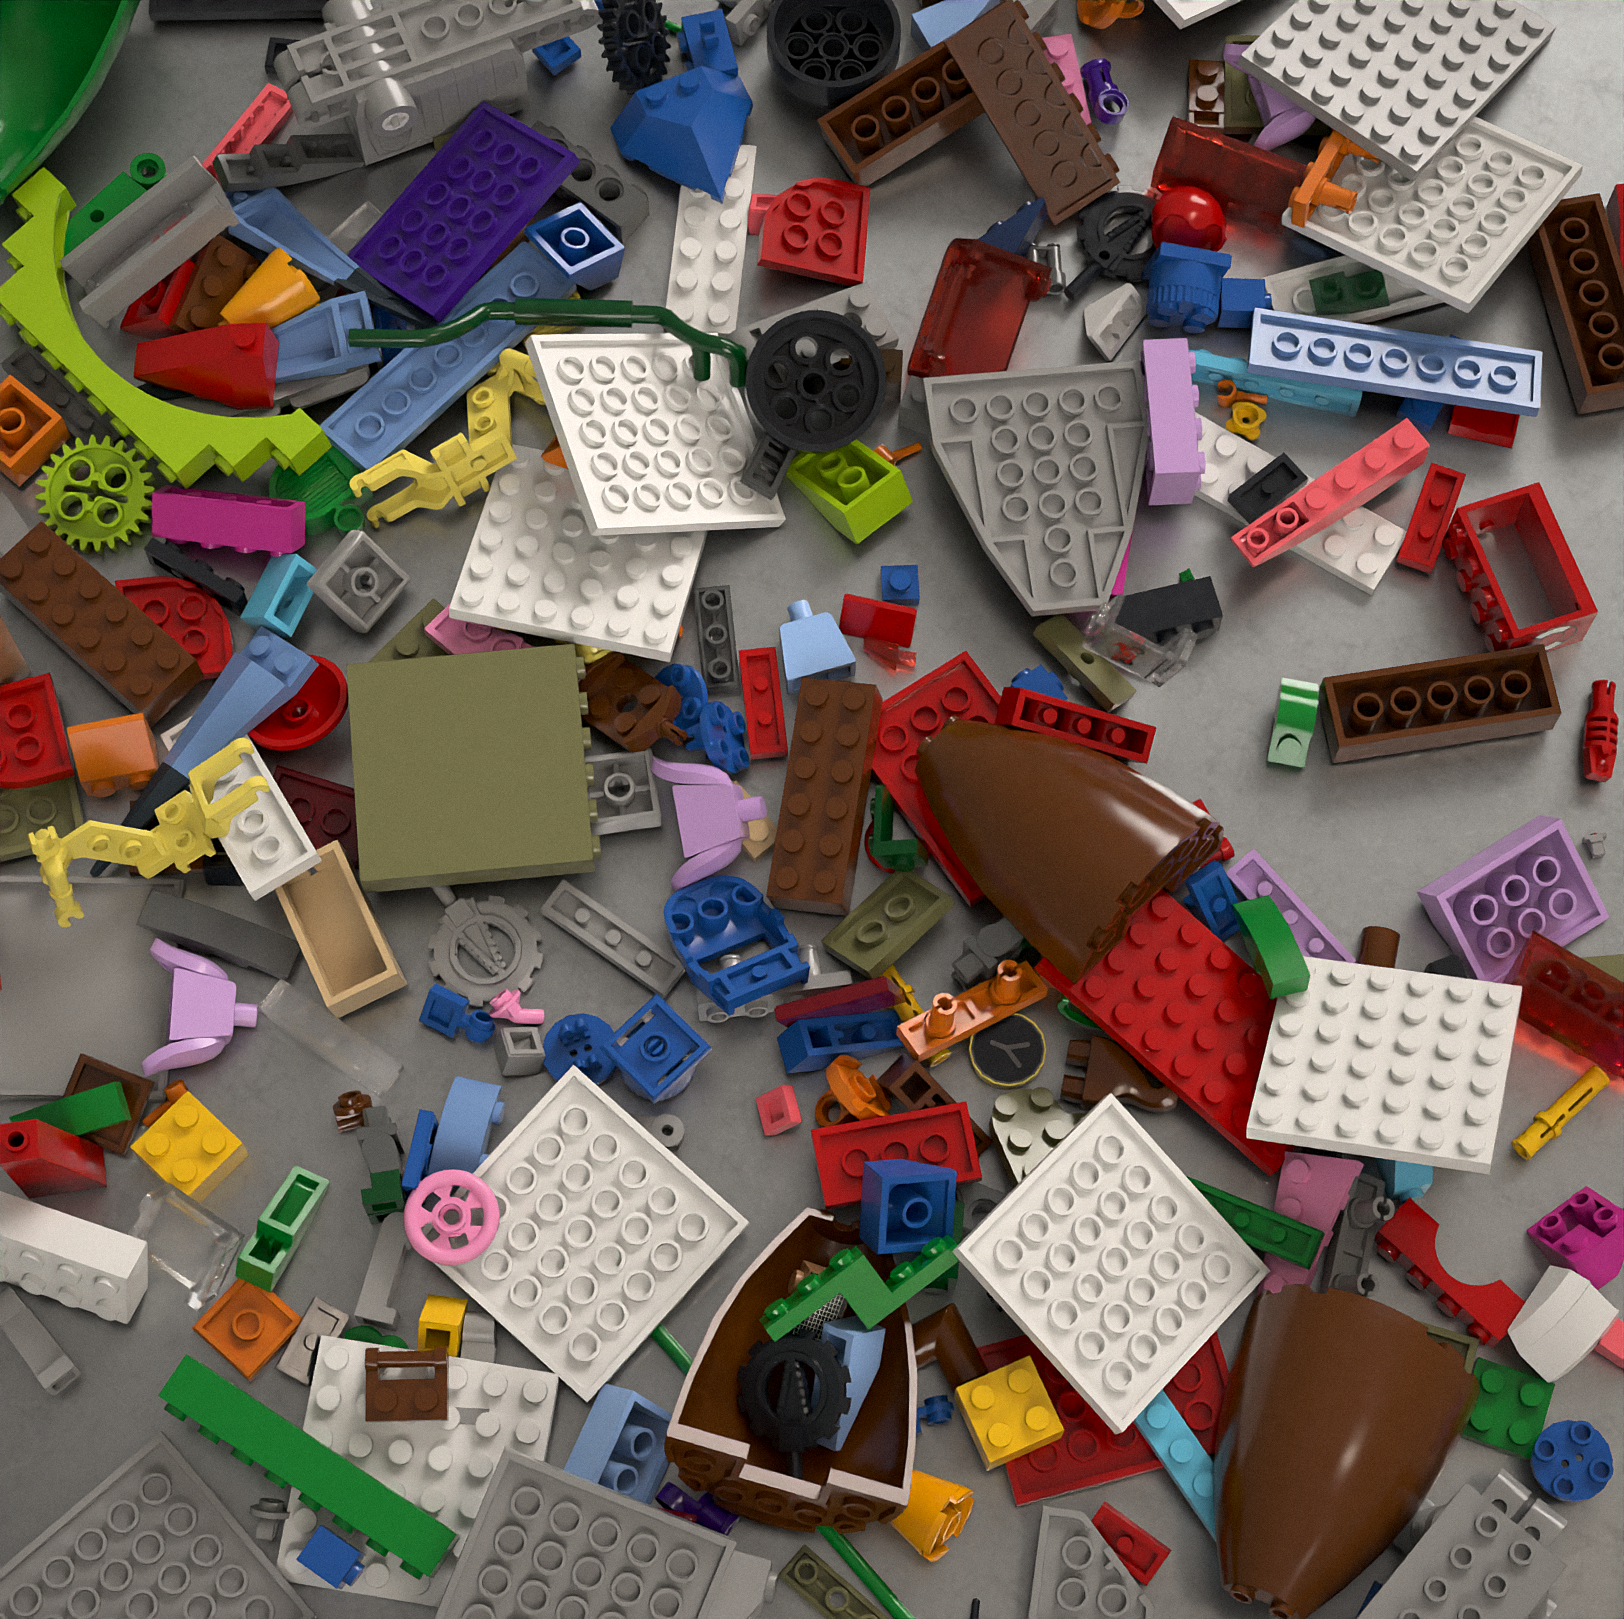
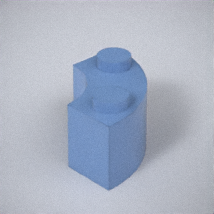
M459 1076L455 1077L437 1129L428 1176L438 1171L450 1169L463 1170L473 1174L488 1158L489 1155L486 1154L493 1127L494 1125L500 1126L505 1110V1103L499 1101L502 1086Z

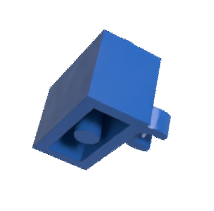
M722 9L681 17L682 31L677 32L676 35L680 53H687L689 60L684 62L685 72L703 66L738 76V65Z

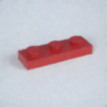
M1431 462L1398 554L1397 563L1429 574L1432 573L1466 474Z
M776 647L738 650L750 758L753 760L788 756Z

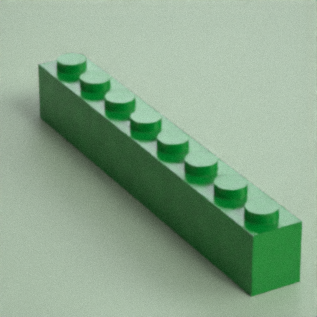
M187 1354L158 1395L168 1402L164 1407L165 1411L182 1422L189 1416L201 1424L197 1430L198 1433L215 1444H218L223 1439L234 1447L230 1453L231 1455L250 1467L256 1461L268 1469L264 1477L282 1489H285L289 1483L301 1491L297 1499L318 1512L323 1506L334 1513L335 1516L332 1522L351 1535L355 1529L359 1530L369 1537L365 1543L368 1547L384 1557L389 1552H392L403 1560L399 1567L418 1580L422 1578L423 1574L434 1578L461 1537V1535Z

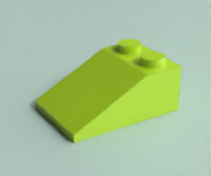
M857 439L835 451L820 454L801 453L792 460L785 474L834 528L855 544L870 536L913 502L901 470Z

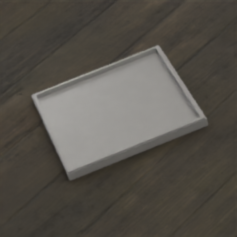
M0 875V977L2 990H0V1101H56L62 1099L80 1053L145 1077L141 1063L149 1055L166 1046L170 979L172 976L153 958L150 948L155 938L180 949V944L136 924L152 889L184 898L185 881L183 878L152 877L148 880L145 877L67 876L69 884L72 883L74 899L80 903L84 917L80 919L73 916L69 917L71 926L61 927L54 914L56 904L48 892L51 891L50 887L43 883L41 876ZM170 1070L161 1071L146 1077L155 1081L147 1103H163L168 1100L163 1089L169 1085Z

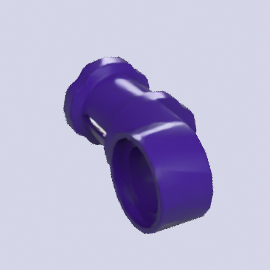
M1105 58L1093 59L1080 68L1081 77L1087 81L1090 91L1088 93L1089 102L1092 104L1096 117L1101 122L1107 125L1118 124L1123 120L1128 110L1129 100L1118 89V86L1113 84L1110 75V61H1107ZM1113 101L1119 106L1120 111L1116 113L1110 112L1105 109L1104 105Z
M669 1481L655 1497V1500L664 1509L698 1515L697 1524L726 1536L730 1534L740 1519L739 1515L731 1514L727 1510L715 1505L712 1494L706 1492L696 1501Z

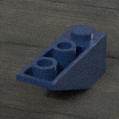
M1043 197L1035 202L1029 201L1023 204L1015 215L1006 221L994 223L989 227L986 234L975 241L965 242L953 255L957 272L979 302L1008 284L1048 216L1046 201Z

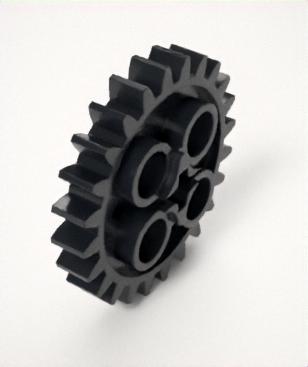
M601 0L605 9L598 12L603 20L602 24L597 25V28L603 34L598 43L604 45L605 50L601 57L608 59L606 71H613L612 82H619V90H626L627 95H631L638 90L663 81L661 75H667L668 73L664 63L670 62L666 49H670L671 45L666 41V36L670 34V30L664 27L667 15H661L662 2L656 3V0Z

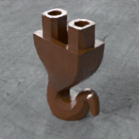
M1095 1035L1092 1036L1091 1041H1069L1066 1063L1085 1066V1078L1064 1074L1060 1098L1073 1103H1079V1110L1091 1111L1104 1096L1110 1093L1120 1103L1133 1104L1150 1112L1160 1113L1176 1107L1178 1096L1163 1082L1158 1088L1153 1087L1134 1057L1116 1041ZM1145 1067L1147 1073H1148L1151 1077H1153V1078H1155V1079H1158L1153 1073H1151V1072Z

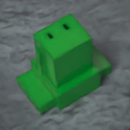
M1190 568L1179 573L1181 582L1195 580Z

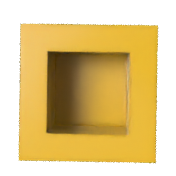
M428 1294L419 1318L417 1351L435 1350V1346H448L449 1356H458L462 1344L463 1324L468 1299Z

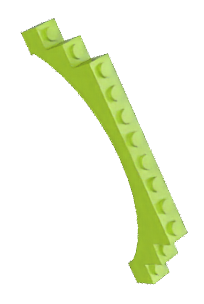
M45 167L41 168L12 194L19 206L16 213L25 224L2 243V246L9 255V258L5 261L15 274L0 286V318L9 327L15 323L21 329L18 334L32 349L38 345L44 351L41 354L42 358L52 369L56 371L61 367L67 373L63 377L77 393L84 390L89 395L87 401L100 415L107 412L113 418L110 420L111 425L121 436L125 438L130 434L136 440L133 443L134 447L146 460L152 457L160 463L157 469L170 483L177 480L187 489L214 464L226 476H230L233 473L244 482L271 457L284 470L290 466L300 476L332 447L324 430L301 408H298L292 414L269 417H227L204 414L177 407L152 397L120 377L102 362L86 343L72 313L66 289L65 270L60 260L64 258L65 234L70 212L77 206L67 188Z

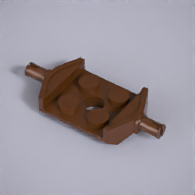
M612 651L585 666L586 679H582L579 682V692H587L589 714L581 715L583 720L632 753L646 751L655 741L664 737L674 742L677 746L683 744L679 738L685 741L687 732L673 724V721L681 711V695L674 686L670 685L667 687L626 660L621 652ZM637 702L632 711L622 713V709L626 704Z

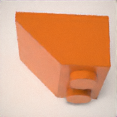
M143 712L67 727V734L79 780L87 796L106 797L114 794L115 790L125 788L134 790L145 789L160 766L156 740Z

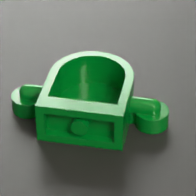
M333 445L300 476L290 466L284 470L278 465L269 481L270 498L305 502V535L320 534L336 526L338 533L344 537L351 530L363 531L365 520L359 507L373 497L372 491L366 486L361 488V497L354 495L349 483L355 475L361 472Z

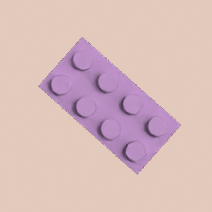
M1187 338L1143 340L1139 360L1144 383V402H1147L1148 408H1145L1147 436H1150L1144 464L1148 505L1192 504L1195 490L1201 489V474H1205L1206 468L1204 451L1198 452V440H1202L1201 418H1195V407L1199 405L1198 385H1192L1191 376L1196 371L1195 352H1189Z

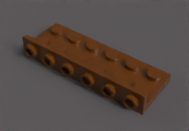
M1000 0V4L942 42L1037 200L1041 197L1045 199L1048 212L1047 217L1052 225L1055 226L1118 185L1120 181L1116 173L1120 170L1109 153L1104 155L1098 143L1102 140L1095 127L1091 123L1086 125L1080 113L1084 109L1073 92L1068 95L1062 85V82L1066 80L1063 72L1055 62L1049 63L1044 54V51L1047 50L1044 40L1037 31L1032 33L1025 21L1029 19V16L1019 0L1015 2L1013 0Z

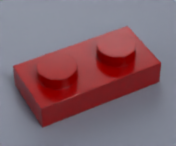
M1106 1501L1091 1520L1129 1573L1146 1586L1172 1551Z

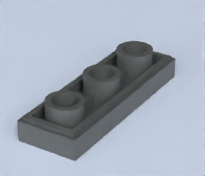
M730 585L693 588L701 676L706 683L707 694L716 695L741 692ZM713 636L722 637V639L718 641H714L711 638Z

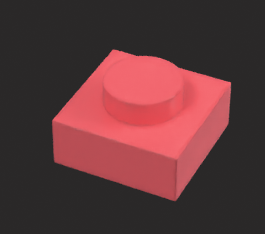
M781 1085L755 1098L764 1135L775 1136L802 1122L793 1085Z

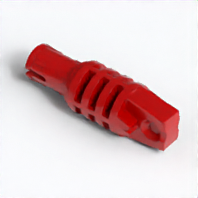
M1605 679L1592 682L1591 710L1588 711L1584 718L1585 735L1583 736L1584 745L1582 749L1585 778L1598 782H1606L1612 777L1617 755L1616 745L1618 744L1619 718L1614 712L1616 684L1610 681L1609 688H1607L1608 680Z

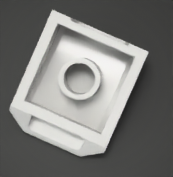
M1550 1265L1508 1328V1334L1519 1355L1549 1383L1558 1380L1568 1373L1596 1347L1617 1320L1619 1310L1614 1308L1591 1284V1281L1570 1269Z

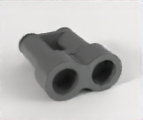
M1032 243L1025 254L1026 274L1023 276L1024 292L1029 295H1038L1044 292L1052 295L1063 293L1067 286L1066 275L1062 272L1060 245L1050 243L1047 246H1038ZM1040 257L1047 258V268H1040Z

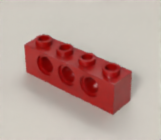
M1019 687L1003 688L994 722L999 725L1058 737L1117 759L1144 764L1148 762L1157 728Z

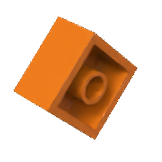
M10 374L0 383V471L20 487L71 435L63 417Z

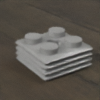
M351 530L308 580L307 586L355 632L367 633L407 586L411 578L365 532ZM357 575H362L359 580L362 584L361 588L355 587V577Z
M650 748L646 751L634 753L625 751L585 757V763H593L595 786H588L589 800L596 799L598 822H591L592 836L662 825L656 775L651 772L653 754ZM623 787V791L626 792L624 797H616L615 788Z

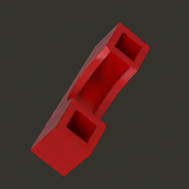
M1409 1197L1394 1213L1393 1217L1376 1233L1374 1242L1377 1244V1251L1387 1261L1391 1263L1396 1261L1407 1271L1406 1277L1415 1287L1420 1290L1426 1288L1437 1298V1306L1446 1315L1452 1318L1456 1316L1467 1326L1466 1331L1470 1337L1479 1339L1480 1345L1487 1344L1492 1349L1508 1332V1328L1520 1312L1525 1301L1502 1280L1486 1285H1469L1449 1275L1440 1264L1436 1254L1435 1239L1440 1224Z

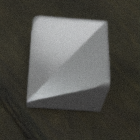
M537 1027L499 1029L494 1043V1050L502 1076L539 1074L545 1059V1053Z

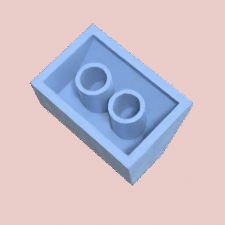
M604 1384L597 1395L564 1470L651 1505L670 1463L666 1459L664 1442L672 1414L633 1390Z

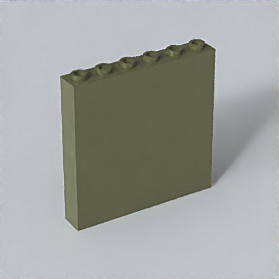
M575 644L346 664L360 882L364 893L595 872L594 859L601 858L599 835L592 836L591 822H598L596 799L589 800L588 786H595L593 763H585V750H592L590 727L582 728L581 715L589 714L587 692H579L578 682L579 679H586L584 657H576Z

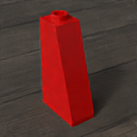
M38 1119L0 1124V1166L29 1199L107 1187L103 1147Z

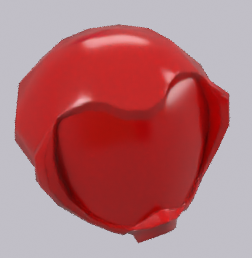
M1194 186L1173 187L1163 193L1152 209L1151 233L1156 250L1161 243L1166 242L1217 252L1223 248L1227 241L1225 235L1227 221L1221 205L1209 192Z

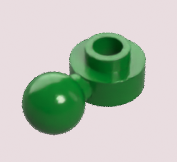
M142 153L136 156L130 164L131 178L147 191L168 175L163 159L153 153ZM146 173L155 174L150 178L143 177Z

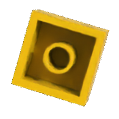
M189 1091L130 1146L136 1156L191 1210H194L249 1156L244 1144Z
M1030 1355L955 1389L954 1398L987 1471L1062 1437L1064 1428Z

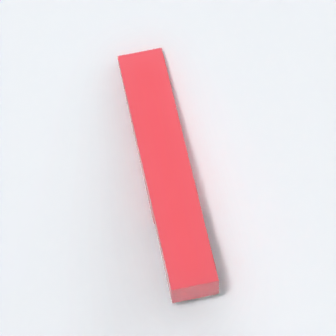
M268 83L201 164L219 183L220 181L212 164L216 155L248 154L254 145L271 144L293 112L286 92ZM185 215L183 218H181L179 221H177L174 225H172L169 229H167V230L165 231V234H166L169 230H171L174 226H176L179 222H181L184 218H186L187 215Z

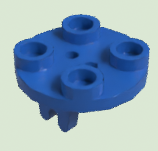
M674 663L664 667L654 678L667 687L670 685L674 686L681 695V711L673 721V724L685 731L687 728L700 722L702 708L708 703L706 683L700 672L690 665Z
M712 701L707 703L702 708L700 722L685 730L688 737H695L694 741L686 744V749L692 752L706 750V759L710 760L715 767L728 775L738 773L740 770L749 767V755L745 749L742 735L746 730L743 716L738 711L732 713L730 708L723 702Z
M584 1013L568 1015L556 1022L545 1036L543 1043L545 1053L544 1066L550 1076L558 1082L574 1065L598 1086L617 1070V1066L600 1050V1045L614 1031L609 1024L597 1016ZM590 1046L592 1049L591 1051H585V1048ZM576 1052L577 1055L575 1057L570 1056V1053Z
M1566 1420L1553 1423L1538 1435L1532 1446L1530 1464L1534 1478L1545 1492L1558 1500L1573 1503L1589 1500L1605 1488L1613 1475V1458L1609 1444L1599 1431L1586 1421ZM1576 1455H1580L1582 1461H1577ZM1562 1461L1567 1463V1468L1562 1467Z

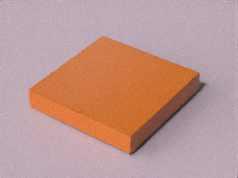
M238 1278L198 1320L192 1329L251 1383L288 1344L301 1317L274 1292L271 1291L270 1293Z

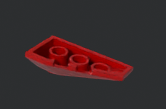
M239 323L137 343L133 377L136 380L175 391L177 389L191 393L196 398L206 401L207 399L224 403L227 407L237 410L273 409L279 341L267 323Z

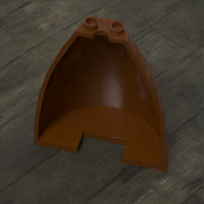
M952 715L944 723L941 731L935 738L932 736L926 737L916 751V754L920 756L915 768L916 776L935 818L959 860L981 891L1027 941L1075 984L1125 938L1131 918L1164 886L1172 893L1177 890L1220 849L1223 841L1224 828L1219 824L1220 822L1176 792L1108 755L1058 737L1011 726L963 720L956 715Z
M807 1207L770 1242L741 1275L714 1315L687 1373L664 1442L666 1459L668 1462H674L679 1468L678 1477L694 1492L705 1490L714 1495V1504L733 1514L758 1523L792 1531L815 1533L816 1526L833 1527L836 1532L843 1534L865 1531L866 1523L874 1521L885 1525L896 1519L908 1506L916 1447L918 1375L912 1325L906 1302L876 1324L886 1329L880 1367L841 1450L833 1451L817 1443L818 1447L804 1451L803 1480L787 1476L786 1452H779V1449L772 1447V1439L765 1435L759 1439L751 1431L748 1425L752 1421L747 1412L741 1413L737 1396H742V1382L737 1381L740 1365L747 1366L751 1355L748 1353L749 1349L758 1340L765 1343L772 1339L759 1319L765 1315L764 1311L771 1303L777 1299L783 1298L785 1300L791 1296V1293H788L789 1281L794 1270L800 1271L803 1260L827 1268L830 1266V1259L843 1249L848 1248L851 1250L857 1246L885 1283L890 1279L889 1275L896 1267L892 1253L877 1255L859 1238L860 1220L852 1221L850 1225L838 1222L836 1216L829 1210ZM849 1303L843 1318L857 1316ZM784 1362L775 1367L769 1377L767 1387L769 1400L775 1410L778 1407L777 1400L780 1396L778 1394L779 1389H781L780 1383L783 1379ZM804 1363L803 1370H805V1379H807V1388H809L808 1396L812 1399L815 1372L813 1368Z
M1306 1284L1283 1285L1281 1292L1272 1293L1270 1290H1265L1254 1299L1232 1360L1216 1430L1213 1501L1215 1538L1222 1589L1228 1591L1235 1600L1245 1604H1252L1254 1599L1267 1603L1270 1606L1268 1611L1278 1619H1306L1345 1589L1383 1554L1421 1507L1452 1456L1479 1398V1383L1476 1375L1466 1372L1463 1367L1465 1359L1452 1345L1447 1342H1435L1426 1335L1428 1327L1394 1308L1367 1297L1329 1287L1327 1294L1313 1292Z

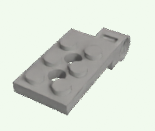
M867 281L743 326L725 337L737 344L743 345L747 349V358L749 359L757 341L777 321L801 311L823 310L843 315L856 322L871 336L878 349H891L896 347L899 341V337ZM802 339L796 343L795 349L800 357L809 359L815 355L816 349L810 340ZM836 351L831 354L830 362L835 369L841 367V358H849L846 353ZM779 363L773 364L781 380L785 382L788 379L787 368ZM809 375L805 377L803 381L811 379L816 376Z

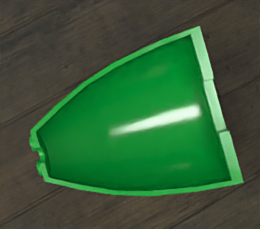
M0 0V205L4 204L5 198L29 177L69 135L93 102L128 35L141 0Z

